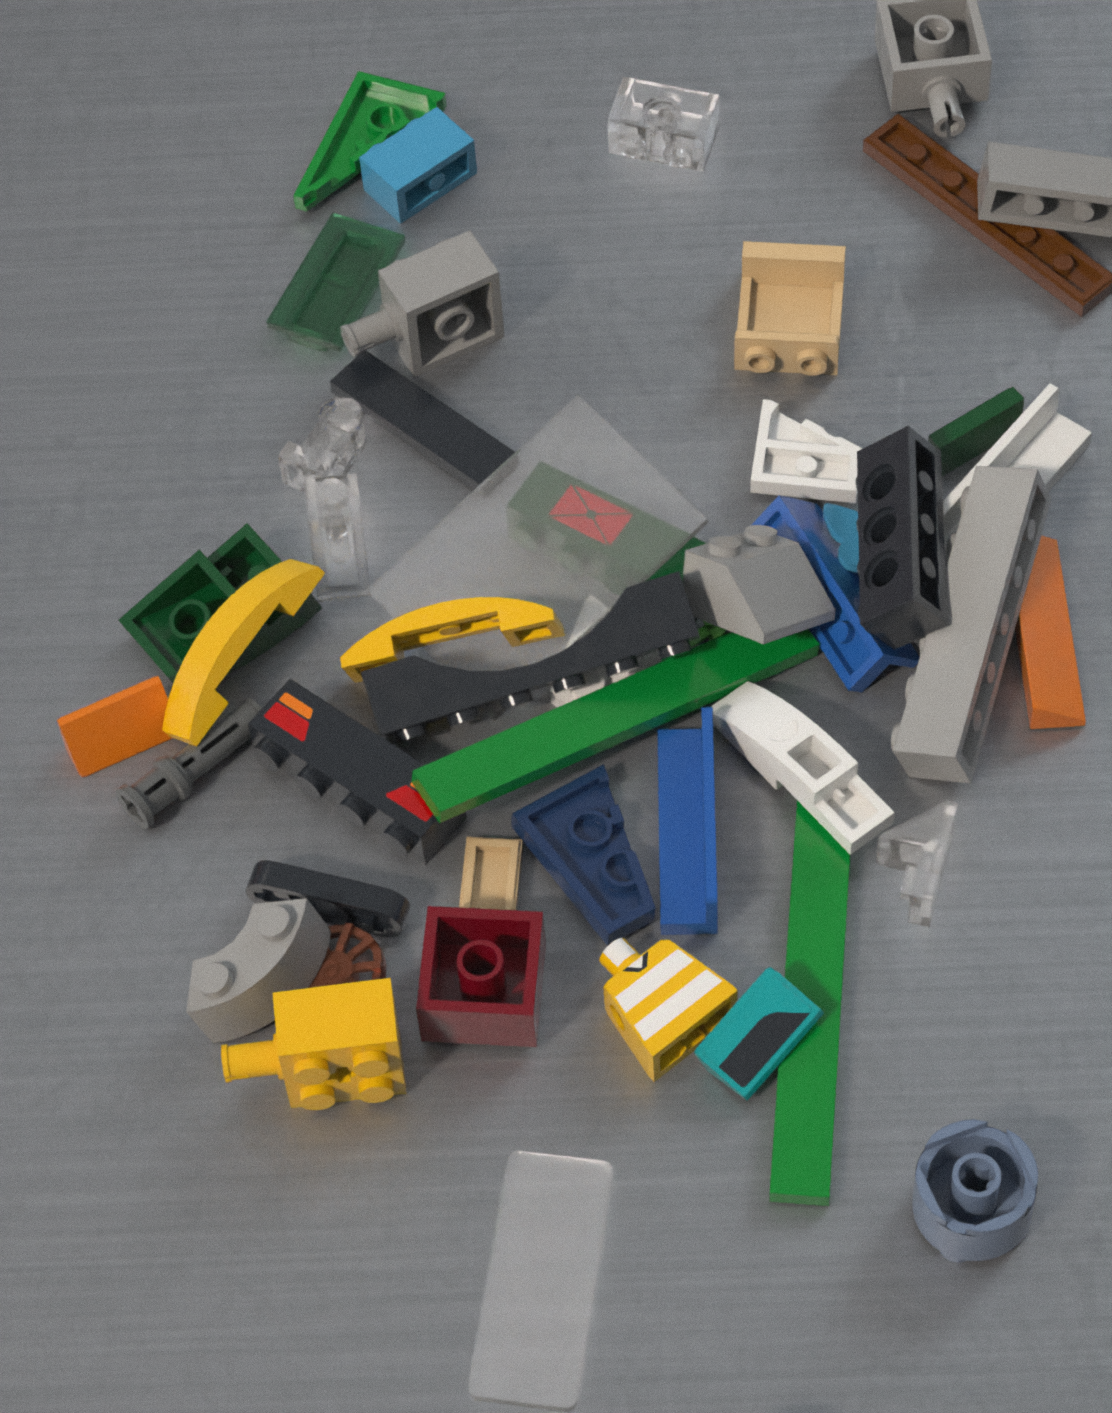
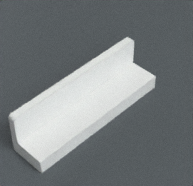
M1051 383L1048 384L943 501L945 569L948 563V540L953 532H957L962 515L961 496L964 488L970 486L976 466L1038 469L1049 492L1090 446L1092 432L1057 412L1060 388Z

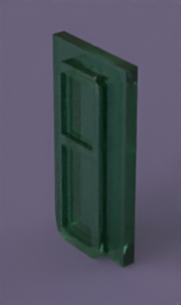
M332 212L267 319V328L284 333L286 339L290 342L317 351L332 349L341 352L345 343L340 327L361 318L380 286L378 270L394 262L405 243V235Z

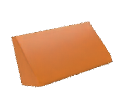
M154 676L57 720L65 748L81 777H87L173 739L162 730L168 698L159 676Z

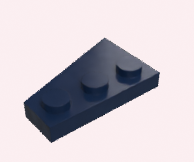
M604 764L512 813L511 827L523 839L526 846L607 946L654 920L656 907L637 854L632 851L624 830V818L619 804L615 805Z

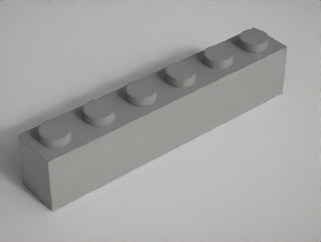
M976 466L970 486L965 487L961 496L962 515L957 532H953L950 535L947 545L946 597L948 625L920 638L919 649L921 655L915 674H911L906 683L905 698L907 703L901 722L895 724L891 736L892 752L909 777L972 783L1052 499L1038 469Z

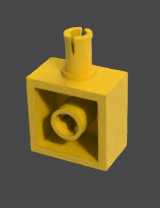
M391 978L274 992L273 1004L276 1033L273 1034V1040L221 1045L222 1067L226 1083L233 1080L278 1075V1079L285 1082L291 1108L302 1107L307 1110H323L337 1102L362 1100L367 1103H379L389 1100L393 1095L407 1094L401 1034Z

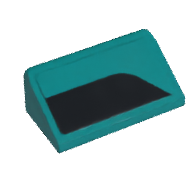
M768 967L698 1045L694 1053L709 1073L748 1101L824 1013L772 967Z

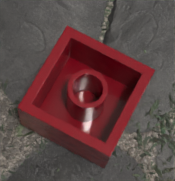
M427 906L416 1003L421 1041L537 1047L546 953L543 912Z

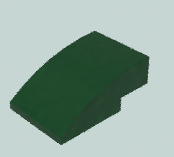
M246 523L210 556L206 557L199 549L118 621L170 681L174 683L180 666L194 640L218 608L246 582L282 561L250 525ZM310 593L294 616L274 610L226 675L253 661L280 643L323 608Z

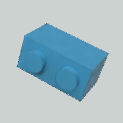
M438 107L422 117L412 120L405 128L382 143L373 145L365 154L359 157L364 191L400 224L477 174L474 139Z

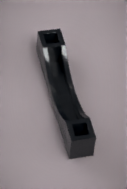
M677 571L625 588L611 611L587 635L562 652L534 664L502 671H468L441 666L412 655L362 671L361 675L380 736L388 737L394 735L398 744L429 734L426 724L445 718L448 720L449 727L481 718L479 708L500 702L502 710H507L534 701L531 691L552 685L555 694L578 688L587 684L584 674L605 668L607 676L611 677L639 668L638 657L657 651L660 660L692 651L690 641L699 639L700 636L680 572Z

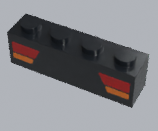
M289 679L248 723L253 746L252 753L261 765L272 772L281 770L295 779L298 787L309 797L315 800L324 798L336 806L340 814L357 828L368 827L380 835L388 848L399 856L406 857L409 854L426 865L467 819L466 812L439 823L412 784V771L424 766V764L292 679Z

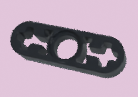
M262 860L255 864L245 889L246 895L254 903L307 898L325 923L332 925L353 923L354 926L365 930L369 934L382 937L399 936L402 933L410 910L409 901L400 893L389 888L270 860Z

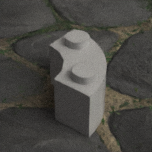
M304 898L253 904L247 924L233 942L213 955L193 960L186 1012L212 1043L243 1037L274 1021V992L297 990L299 988L305 989L310 986L325 958L331 930L309 900Z

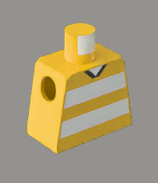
M619 938L609 944L599 958V962L613 976L603 987L605 1010L653 1082L657 1081L694 1052L698 1045L738 1001V990L731 983L671 940H660L640 955L625 938Z

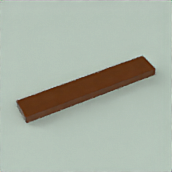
M900 114L895 115L863 140L864 153L1079 316L1083 317L1112 293V273L1055 230L978 220L977 179L979 173Z

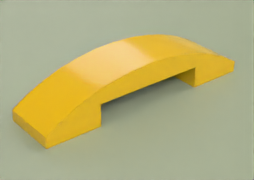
M293 559L278 563L246 582L218 608L194 640L174 680L162 728L169 737L197 747L229 704L215 690L274 610L292 616L295 615L325 574L319 566Z
M475 597L440 602L401 615L368 633L340 657L341 668L355 683L363 681L362 671L405 658L404 651L498 629L501 630L511 647L565 636L564 627L552 608L529 601L502 597Z

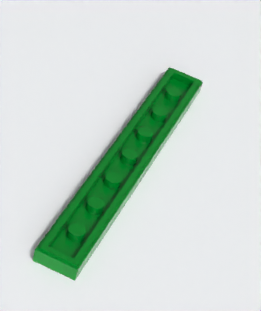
M808 629L766 644H761L729 632L692 648V651L669 658L412 771V784L437 821L442 823L721 699L747 681L753 684L811 659L817 656L820 644Z
M798 800L785 978L816 1004L824 1014L778 1065L769 1202L829 1206L850 854Z

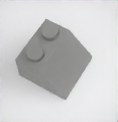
M751 525L745 528V532L729 537H712L707 544L685 550L683 585L693 617L761 644L775 641L835 619V608L799 543L778 536L777 530L772 527Z

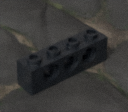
M909 425L857 451V477L855 480L858 491V519L856 527L859 536L857 572L860 588V606L858 607L860 625L868 633L874 634L894 650L948 625L941 451Z

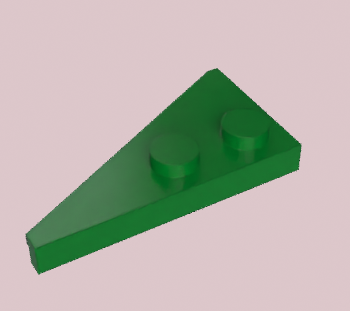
M358 71L293 195L295 209L307 212L361 172L359 157L365 154L373 145L382 143L405 128L409 122L422 117L436 107L444 112L447 107L446 93Z

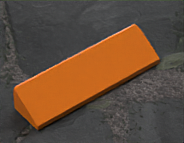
M1041 535L1015 627L1030 729L1085 726V712L1058 542L1056 539Z

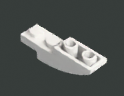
M747 681L711 706L713 707V725L776 790L784 786L850 855L894 823L895 812L857 775L858 762L822 728L779 696Z

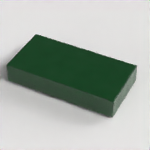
M1014 387L1004 390L929 435L928 442L941 451L942 477L992 448L1023 413L1025 398Z

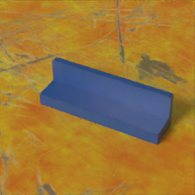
M779 495L752 525L772 527L777 530L778 536L795 541L801 546L835 608L834 620L809 628V631L820 644V648L848 691L862 693L889 664L914 668L918 664L920 656L911 643L894 650L874 634L868 633L860 625L858 607L860 606L858 572L846 570L839 563L838 549L841 543L836 542L831 536L821 507L816 503Z
M701 707L702 729H657L661 935L718 934L713 707Z

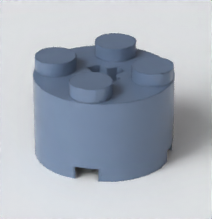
M976 1119L962 1120L944 1126L930 1137L916 1165L912 1208L916 1224L926 1240L938 1249L944 1258L951 1262L984 1261L1006 1254L1025 1238L1032 1221L1038 1184V1168L1035 1158L1027 1144L1018 1135L1008 1129L1005 1133L999 1129L987 1126V1121Z

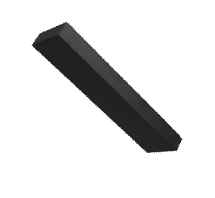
M368 351L361 352L330 381L332 393L484 498L520 465L518 453Z

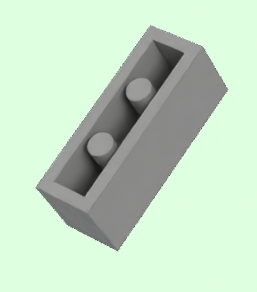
M988 141L977 179L978 220L1112 237V158Z

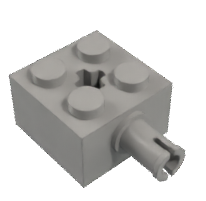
M877 0L875 44L891 112L930 108L934 122V132L938 136L947 137L945 121H948L951 137L960 134L966 126L960 104L988 101L992 58L977 0Z
M469 230L453 238L444 239L435 246L408 258L396 260L389 266L378 270L382 299L380 310L340 327L343 341L353 357L390 340L413 377H417L505 337L499 271Z

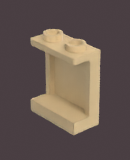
M743 241L742 280L738 324L734 341V370H747L755 373H802L809 376L838 374L846 246Z

